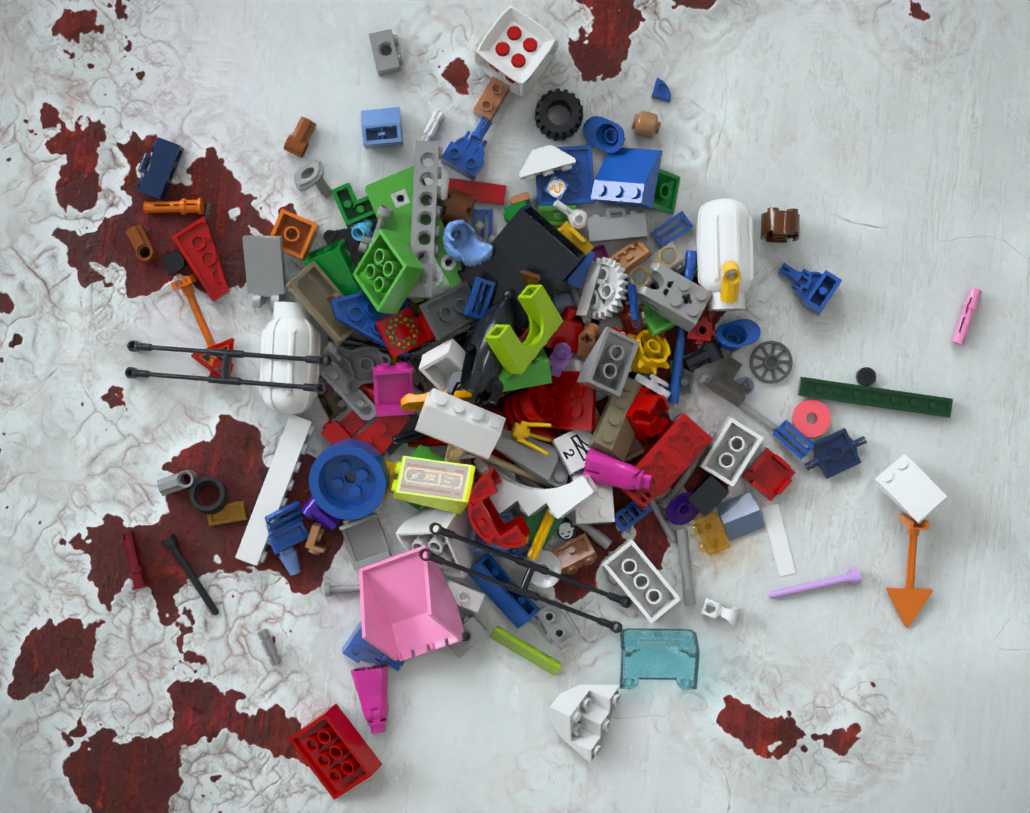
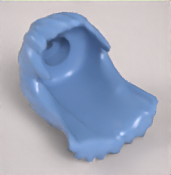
M454 220L449 222L444 229L443 244L447 254L456 261H463L469 267H475L476 265H481L486 260H490L493 246L481 242L474 234L475 229L467 224L466 221Z

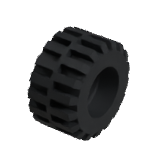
M560 88L553 92L550 90L538 100L535 108L536 126L540 129L542 135H546V138H554V141H558V139L566 140L567 137L571 138L575 132L577 133L581 126L583 106L580 104L579 98L576 99L573 92L570 94L566 89L560 91ZM556 105L564 106L570 112V119L562 125L554 124L548 119V110Z

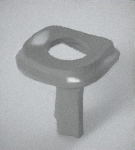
M315 160L295 172L294 182L299 191H306L316 185L321 195H324L326 199L333 194L332 189L323 179L324 168L321 161ZM314 170L313 174L309 178H302L304 174L310 173Z

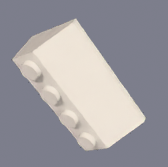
M433 388L426 396L415 431L488 460L501 435L506 418Z

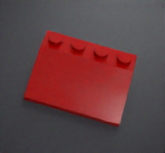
M337 703L288 738L334 800L371 777L382 765Z

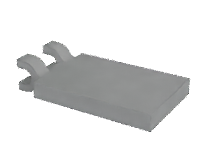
M245 235L242 237L247 291L253 294L252 307L261 308V305L265 304L264 297H271V309H274V302H283L282 294L287 293L282 236Z

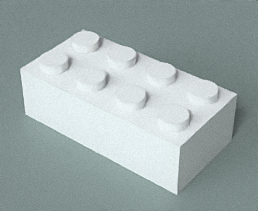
M631 538L627 539L601 561L603 566L651 624L681 600Z

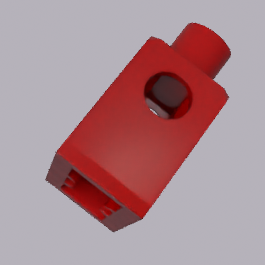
M565 307L563 315L560 314L563 322L544 347L554 349L558 343L564 342L570 346L571 353L577 354L578 337L582 332V323L580 319L575 317L577 311L575 307Z

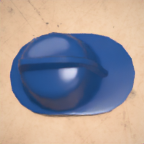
M600 116L590 117L583 125V135L586 141L592 146L608 153L619 151L626 139L624 137V130L619 124Z
M739 319L724 323L716 330L719 347L730 352L738 351L743 346L756 342L761 334L758 324L749 319Z

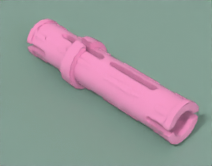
M970 287L966 302L962 305L963 311L951 342L964 345L974 312L978 310L977 304L982 290Z

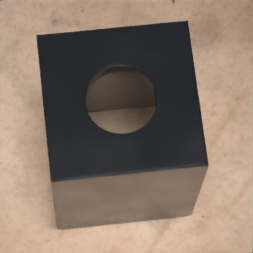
M708 474L691 491L693 494L688 500L702 515L707 516L729 492L712 475Z

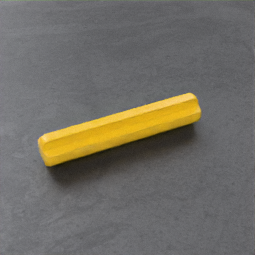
M548 508L527 554V557L532 560H537L555 519L550 514Z

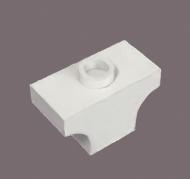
M449 580L448 586L457 605L478 613L485 594L464 583Z

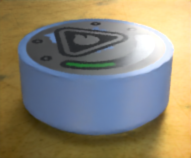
M739 377L735 381L734 388L740 395H749L754 390V382L750 377Z

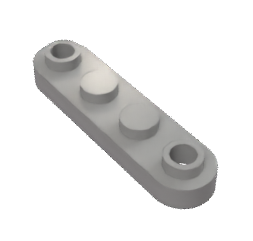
M332 360L330 364L332 367L331 372H326V367L319 365L320 375L361 419L371 420L376 416L375 404L360 388L354 393L349 392L347 388L349 379L342 373L341 367ZM366 407L371 409V413L368 415L364 412Z

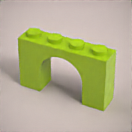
M527 285L517 297L526 311L530 323L528 336L523 343L520 342L510 325L495 324L485 337V340L507 374L521 375L525 372L531 361L536 358L539 351L547 344L549 338L558 330V327L563 322L543 285Z

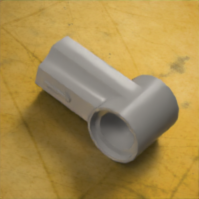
M181 471L180 473L157 480V486L161 495L165 496L192 487L193 483L199 478L195 471ZM186 474L190 475L191 482L189 484L185 483L184 477Z

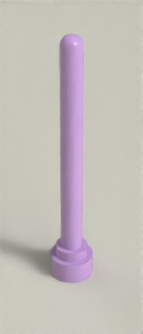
M858 568L850 569V572H846V575L771 591L769 596L775 599L849 582V584L853 583V585L862 582Z

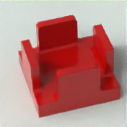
M641 387L625 415L639 441H645L647 436L663 435L669 421L658 416L661 413L660 410L669 411L670 405L664 395L652 394L649 387Z
M766 447L741 477L769 501H772L777 494L781 495L792 482L791 478L796 472L779 455L774 454Z

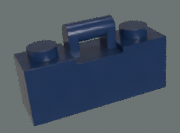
M158 137L151 148L152 156L144 153L139 165L138 172L143 173L144 176L138 181V192L164 201L184 148ZM150 160H152L149 170H146Z

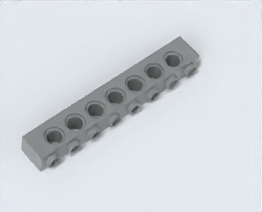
M415 141L410 249L417 259L421 255H426L430 260L427 264H422L425 268L422 274L428 276V282L420 284L417 281L409 293L408 299L430 300L432 295L436 296V284H433V276H437V264H434V256L438 257V245H435V237H439V225L435 224L436 217L440 218V206H436L437 198H441V186H437L438 179L442 178V167H438V161L443 158V148L439 147V141ZM427 158L434 161V164L430 167L423 164V161ZM424 178H431L433 184L425 186L422 181ZM424 197H429L432 199V203L425 206L421 203V200ZM428 216L431 219V223L423 225L420 219ZM428 236L430 238L429 244H421L419 242L420 237Z

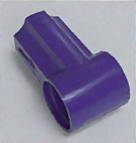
M313 496L301 509L306 517L316 520L330 532L341 521L340 518H336L321 509Z

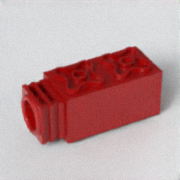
M679 413L665 429L663 435L659 436L633 465L639 468L640 472L644 470L645 474L652 475L650 489L626 490L620 488V490L640 508L646 509L648 507L647 504L652 502V498L661 497L713 438L685 413Z

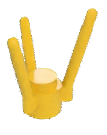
M526 421L514 423L511 437L516 438L517 442L523 443L546 456L549 455L547 451L525 439L532 437L551 442L550 438L530 433V428H528L551 427L550 423Z

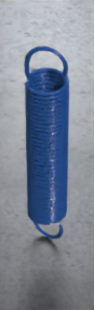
M635 281V284L628 285L631 321L639 322Z

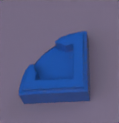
M657 78L651 98L670 103L671 93L668 86L663 80Z

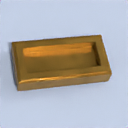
M245 501L227 503L220 512L208 514L209 526L247 520Z

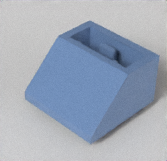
M400 107L361 111L362 137L365 149L404 146Z

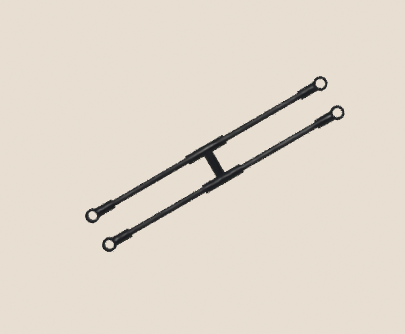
M135 340L129 341L127 345L128 350L131 352L160 350L210 354L211 356L223 357L221 376L210 375L206 377L157 373L128 367L125 370V375L131 379H136L137 377H159L207 381L208 383L240 386L243 384L303 389V391L316 392L321 395L329 392L328 384L322 382L317 384H291L229 377L231 357L304 361L328 367L332 359L329 355L325 354L320 356L307 355L304 357L217 348L197 349L157 346L149 343H140ZM324 357L326 358V363H325V364L323 363V358H324ZM322 385L324 386L323 392L320 390Z
M434 522L430 524L429 531L434 535L440 534L451 539L460 540L514 561L516 564L526 567L527 570L521 586L445 560L444 557L436 555L426 548L420 550V559L432 561L440 565H447L505 587L506 590L535 601L545 602L595 621L599 625L609 628L614 633L621 632L622 624L618 621H610L602 617L598 618L540 596L539 593L528 590L534 571L605 596L607 599L619 603L624 608H629L632 605L630 597L605 592L551 571L540 564L519 556H512L455 534L454 531L442 527L439 523ZM435 525H438L439 528L437 532L433 531ZM427 551L428 557L423 558V553ZM627 599V604L624 605L623 601ZM618 624V628L614 630V625Z

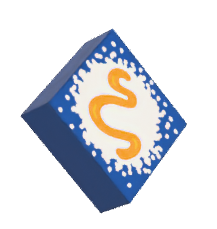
M553 174L543 192L560 201L570 184Z

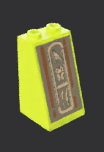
M403 456L401 462L397 461L395 473H398L397 480H393L391 491L394 492L393 498L462 514L468 505L476 466Z

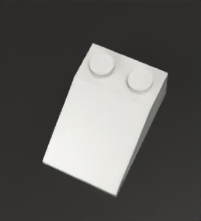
M902 455L875 479L881 491L918 524L948 499L944 492L906 455Z

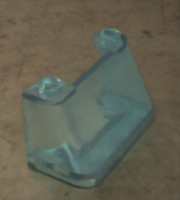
M626 628L621 630L619 645L620 689H633L638 686V680H676L677 685L683 690L697 689L700 650L696 632L691 629Z

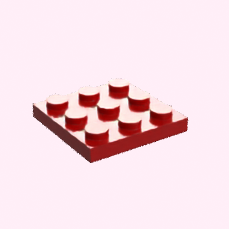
M562 371L560 377L551 375L552 383L543 384L552 394L556 410L553 419L545 422L550 423L551 427L540 428L594 431L597 391L577 382L580 372Z

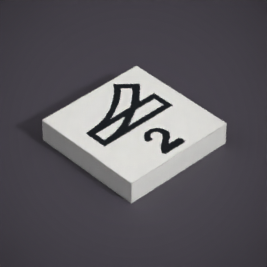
M573 430L552 441L569 475L584 469L585 459L590 449L588 445L593 436L589 430Z

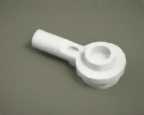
M558 199L554 202L553 206L568 216L572 227L580 229L587 224L588 217L584 211L580 209L572 210Z

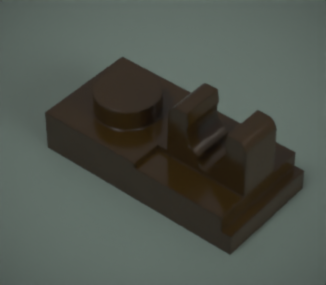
M328 384L329 392L325 395L318 394L317 397L329 420H332L347 410V407H338L337 404L342 400V397L339 396L334 399L332 387ZM323 385L320 388L321 392L324 390Z

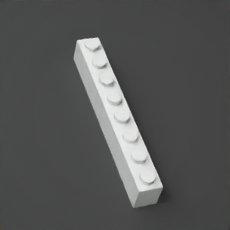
M290 414L235 558L258 566L261 562L264 563L268 553L265 550L267 544L270 545L267 539L270 534H268L265 516L286 506L288 498H286L287 492L292 490L295 483L293 476L295 472H299L302 462H299L301 455L306 454L309 446L306 442L308 437H312L315 431L314 421L296 414Z

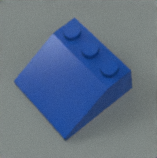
M621 148L615 153H608L594 180L591 199L601 204L652 208L663 151Z

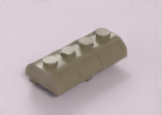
M315 261L304 267L286 284L288 290L291 291L337 346L354 331L335 319L330 301L344 297V295Z

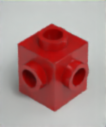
M700 317L690 332L687 331L686 339L694 340L693 344L705 345V342H710L711 338H714L715 327H712L713 322H708V318ZM699 328L703 330L702 334L699 333Z

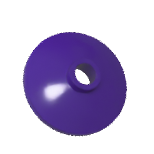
M692 492L682 493L669 503L666 509V517L670 523L684 525L698 515L700 511L688 500L693 494Z

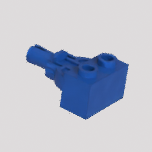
M482 117L472 134L470 131H467L465 136L457 139L455 142L451 141L443 153L441 163L466 178L475 181L484 166V147L487 141L483 140L492 122L489 120L486 122V118Z
M786 263L782 265L778 272L792 281L793 285L791 288L797 291L799 298L804 302L803 307L817 316L823 311L842 282L840 278L827 270L823 274L820 272H809L806 269L798 272Z
M361 621L342 647V653L358 664L360 661L374 662L377 665L385 662L396 669V671H399L401 669L400 666H403L405 662H400L399 659L394 661L362 638Z

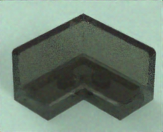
M729 350L706 387L739 407L746 399L745 396L749 390L733 380L742 364L731 358L733 351Z

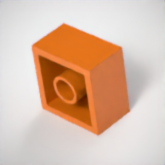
M281 209L270 236H282L284 253L305 261L320 226L315 222Z

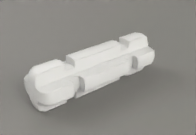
M437 110L434 111L432 119H430L423 132L424 136L422 135L420 138L421 141H431L430 139L434 137L439 127V122L444 117L443 113Z

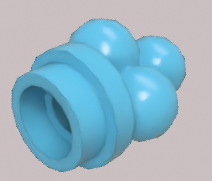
M364 219L362 222L354 224L351 230L352 237L357 241H361L363 235L372 238L376 223L373 220Z

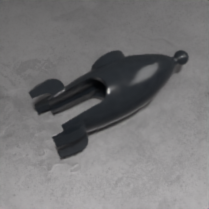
M512 290L503 292L504 299L493 305L483 315L474 331L469 335L462 372L456 371L451 375L447 386V393L453 396L457 386L460 384L463 389L472 393L469 403L476 405L482 389L488 393L492 390L491 403L496 404L500 399L504 386L498 378L503 371V367L485 340V337L495 324L510 325L515 332L514 314L510 304V300L514 298Z

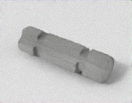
M268 629L259 631L257 635L262 640L261 644L267 657H270V664L272 666L279 664L281 658L279 654L277 655V649L272 638H269Z

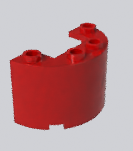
M491 465L480 475L471 491L467 508L470 523L475 532L491 545L494 544L502 548L523 546L528 543L531 533L523 516L520 515L504 523L489 497L498 492L496 485L502 482L495 467Z

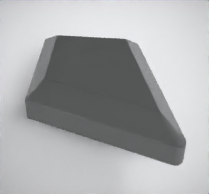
M672 360L669 361V364H670V376L672 375V367H673V361H672ZM683 367L680 391L691 394L695 375Z

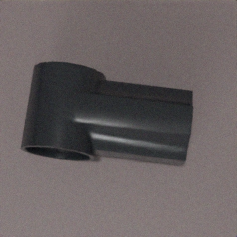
M717 340L701 346V349L684 356L683 359L688 370L692 371L707 363L711 364L724 358V355Z

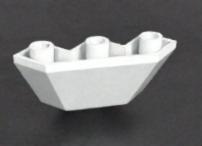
M578 685L559 694L550 706V720L560 737L588 762H592L595 756L598 757L602 750L605 735L610 728L612 716L621 698L619 686Z

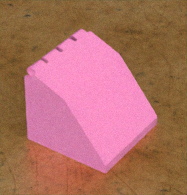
M427 545L359 569L362 638L394 661L399 659L401 662L413 658L412 650L415 651V656L430 652V649L434 651L446 647L447 638L449 645L461 642L462 633H465L456 600L438 564L432 561H424L419 557L421 549L426 548L430 550ZM427 551L423 553V558L428 557Z

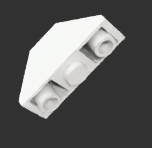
M553 145L534 149L519 173V180L529 182L535 180V176L543 174V177L553 175L554 171L559 169L562 172L573 169L572 166L576 164V160Z

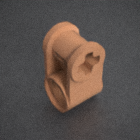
M595 323L585 325L583 332L579 334L577 357L580 359L588 357L599 339L600 328Z

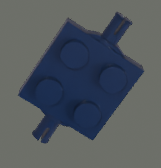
M842 428L813 442L815 444L812 448L814 460L804 463L807 471L818 466L822 470L825 479H828L862 463L857 453V447L866 444L867 441L864 436L853 441L849 437L846 428Z

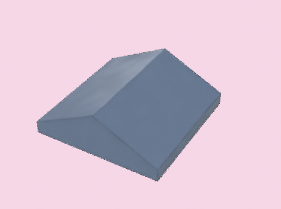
M751 491L719 503L716 506L729 541L765 527L759 507Z

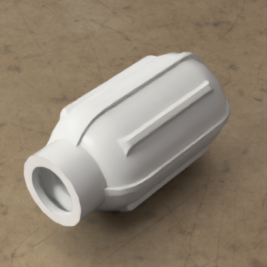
M718 199L706 202L698 212L696 228L698 283L701 287L712 293L708 301V311L745 310V293L749 291L754 280L753 218L746 205L739 200ZM731 260L738 264L741 280L739 281L738 301L725 303L720 301L721 267L726 261ZM729 271L727 274L732 275L736 271Z
M274 302L273 320L262 331L261 353L304 357L307 355L320 356L321 334L311 322L310 313L301 303ZM261 358L260 381L317 384L319 383V364ZM259 386V393L265 406L271 411L280 414L303 413L310 409L315 397L318 395L316 392L303 391V389Z

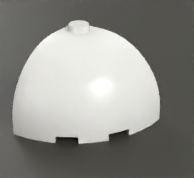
M431 507L406 520L395 533L406 551L427 545L432 553L444 557L445 560L469 569L471 568L474 553L473 550H469L470 544L440 534L434 535L429 531L430 524L436 522L442 527L454 531L455 534L471 539L472 525L466 508L462 514ZM435 525L433 531L437 532L439 528L438 525ZM438 564L444 575L465 578L468 574L447 565Z

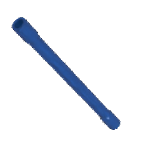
M686 250L684 277L693 282L697 251ZM679 326L677 328L671 383L669 385V392L671 394L667 399L668 403L679 404L680 381L687 333L686 330Z

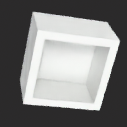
M451 338L423 354L419 370L438 390L442 392L447 391L451 375L456 371L462 372L466 352Z

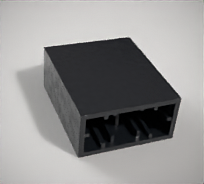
M527 204L518 210L490 244L493 246L490 260H486L481 265H476L475 267L471 266L462 279L464 281L467 280L471 290L476 277L496 283L490 300L492 306L504 299V291L512 290L514 298L510 300V304L514 314V326L521 330L529 322L528 315L517 298L527 286L521 279V270L540 275V285H543L547 294L551 297L586 257V254L530 204ZM486 284V287H485V290H484V293H483V298H482V301H481L480 304H482V302H483V299H484V296H485V293H486L488 284Z

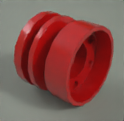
M544 385L527 387L507 395L504 403L505 414L512 426L515 422L521 423V421L545 423L552 420L555 416V401L550 391Z

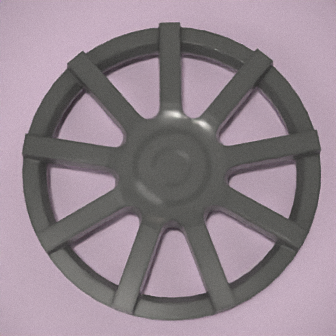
M763 342L750 355V369L761 382L769 384L778 383L784 380L791 372L793 365L792 355L789 349L780 342ZM772 344L771 354L767 353L764 345ZM776 345L783 348L777 355L774 354ZM760 348L765 355L764 358L755 355ZM787 352L789 360H779V357ZM756 358L763 361V363L754 367L753 360ZM779 364H789L787 372L781 369ZM765 367L763 374L759 376L756 369ZM777 369L784 376L776 379L774 370ZM769 370L771 371L772 380L764 379Z

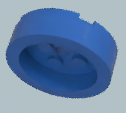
M343 439L327 446L314 461L309 474V487L316 503L326 513L345 520L360 519L376 510L385 497L390 483V472L383 455L372 445L357 439ZM346 474H355L356 480L349 482Z

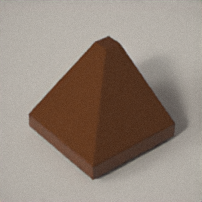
M521 270V279L526 285H540V275Z

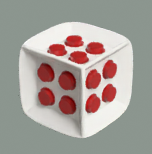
M509 6L480 43L475 53V62L490 77L494 76L510 86L511 92L523 97L550 63L557 51L558 41L548 30L517 8Z

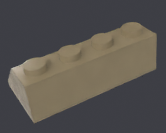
M627 377L621 396L608 397L588 448L591 447L617 460L625 461L635 436L625 415L642 387L638 381Z

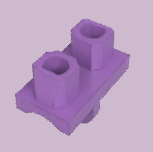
M558 343L548 359L551 366V375L560 377L562 370H566L574 353H571V348L567 343Z

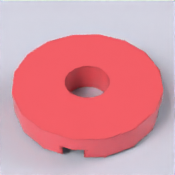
M808 399L800 402L795 407L792 423L806 437H817L827 431L831 423V415L824 403ZM809 413H813L816 416V421L813 424L808 423L806 420Z

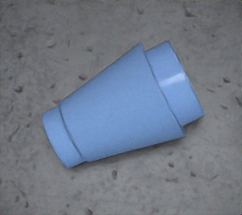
M292 546L279 552L280 555L278 557L290 575L301 572L297 549H294Z

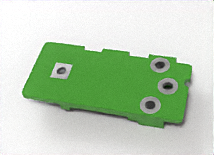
M414 166L368 184L365 187L377 219H379V214H377L379 205H385L394 209L392 217L386 219L383 229L397 231L409 248L411 245ZM423 179V185L427 186L425 180ZM399 195L404 197L403 202L397 201ZM424 197L421 203L425 206L430 205L428 200L430 198ZM424 216L420 219V222L423 225H429L431 219L428 216ZM436 217L435 225H439V237H435V245H438V257L434 256V264H437L438 281L433 284H436V295L442 293L443 288L451 289L461 283L458 273L462 272L459 261L454 260L445 251L443 244L445 228L441 218ZM422 236L419 242L427 245L430 242V238ZM421 255L418 260L421 264H427L430 259L426 255ZM446 261H451L452 265L446 266L445 263ZM422 274L418 282L425 284L429 278L427 275ZM411 299L412 302L415 303V304L424 301V300Z

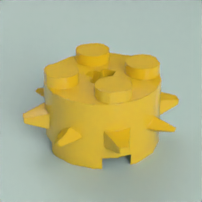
M640 328V333L637 336L633 334L627 335L640 342L631 365V370L636 373H654V375H657L659 367L669 369L670 366L666 360L671 352L665 338L662 340L659 335L652 337L647 329L643 330L642 328Z

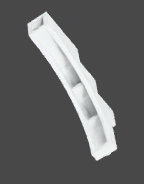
M481 458L473 461L480 475L489 466L493 465ZM495 467L502 482L496 485L498 492L490 496V499L499 513H505L520 503L521 511L528 516H532L548 505L550 514L560 519L564 518L600 490L589 475H583L573 482L558 488H533L508 478Z

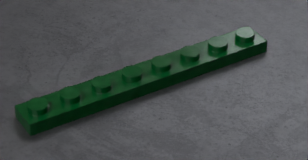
M800 377L797 396L947 418L951 417L953 403L952 398Z

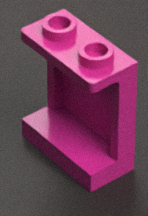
M398 362L393 366L381 363L377 364V367H372L376 417L415 414V411H404L401 408V399L406 394H413L412 365L407 362Z

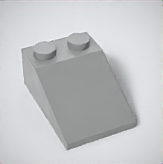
M605 327L583 363L577 382L607 396L620 397L640 342L616 330Z

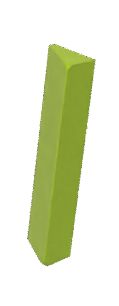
M498 625L495 626L490 634L491 639L552 675H556L562 669L561 662Z

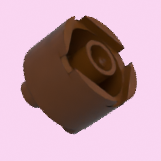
M451 188L448 197L445 199L443 212L440 215L443 225L446 227L449 222L454 220H464L467 222L474 207L476 197Z
M777 207L768 208L767 212L761 214L760 238L763 240L765 237L766 242L787 243V239L791 238L792 242L799 240L800 214H798V209L791 208L783 211Z

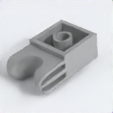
M657 262L652 263L648 269L649 276L658 283L659 289H650L642 286L637 289V300L655 310L656 314L690 332L699 320L712 293Z

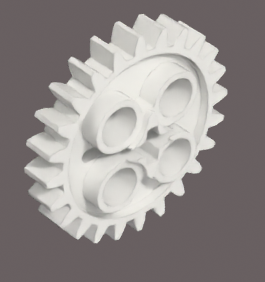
M603 257L602 259L597 258L596 262L592 261L591 265H601L588 309L589 317L595 320H606L607 316L612 317V312L618 313L617 306L623 307L621 300L627 299L623 295L628 292L625 289V286L628 285L627 281H624L628 277L627 274L623 273L625 268L621 267V263L616 262V260ZM587 274L583 280L581 287L577 288L580 297L582 295Z

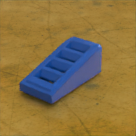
M590 251L587 253L586 257L566 278L565 283L576 288L581 287L594 259L595 252Z
M631 501L614 513L615 523L622 533L653 510L649 504H647L646 510L642 512L640 507ZM632 506L636 508L639 515H635L631 509ZM627 510L633 517L631 521L625 514ZM620 515H622L625 521L627 522L625 525L619 519Z

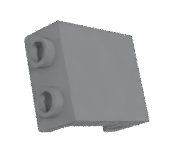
M371 513L355 521H342L343 525L339 529L343 533L353 561L354 571L392 557L377 513Z

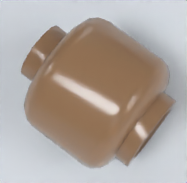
M640 111L639 114H635L632 129H634V133L638 136L652 138L654 133L658 134L661 122H658L656 114Z

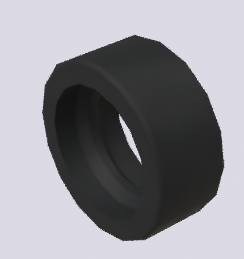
M204 476L193 483L189 492V498L192 505L199 512L207 515L215 514L226 506L228 491L218 478ZM206 485H215L220 491L219 500L211 506L202 505L198 500L199 491Z

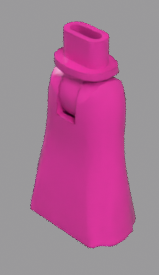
M590 447L585 459L583 475H589L595 485L612 486L626 490L650 489L652 475L645 474L644 470L640 472L639 468Z
M373 665L370 670L369 666L351 670L362 711L368 726L371 728V733L385 732V723L388 722L389 710L388 665Z

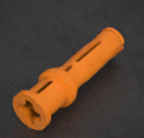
M182 198L180 201H144L143 208L145 214L181 213L187 215L188 213H198L203 215L204 201L203 198H198V200Z

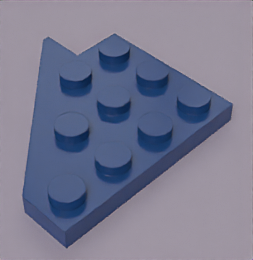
M364 291L330 301L337 321L387 348L375 323L393 314L378 312ZM408 297L404 301L399 311L409 306L411 308ZM405 352L399 356L405 358L409 355L408 352Z

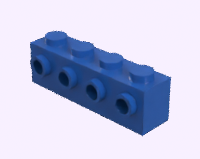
M486 553L470 568L500 581L517 585L489 553ZM468 574L517 629L530 621L540 610L530 598Z

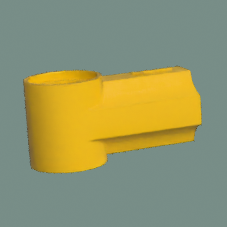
M730 260L726 261L721 267L720 301L725 303L738 301L739 281L741 280L738 264ZM729 271H736L732 275L727 274Z

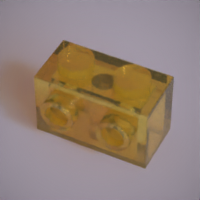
M711 511L707 516L702 515L693 519L695 524L692 527L695 534L700 535L702 542H699L703 553L707 552V555L712 556L731 548L716 511Z

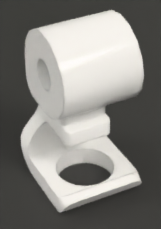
M705 598L701 613L715 619L721 616L727 619L730 624L735 625L740 608L734 606L732 609H727L720 602Z

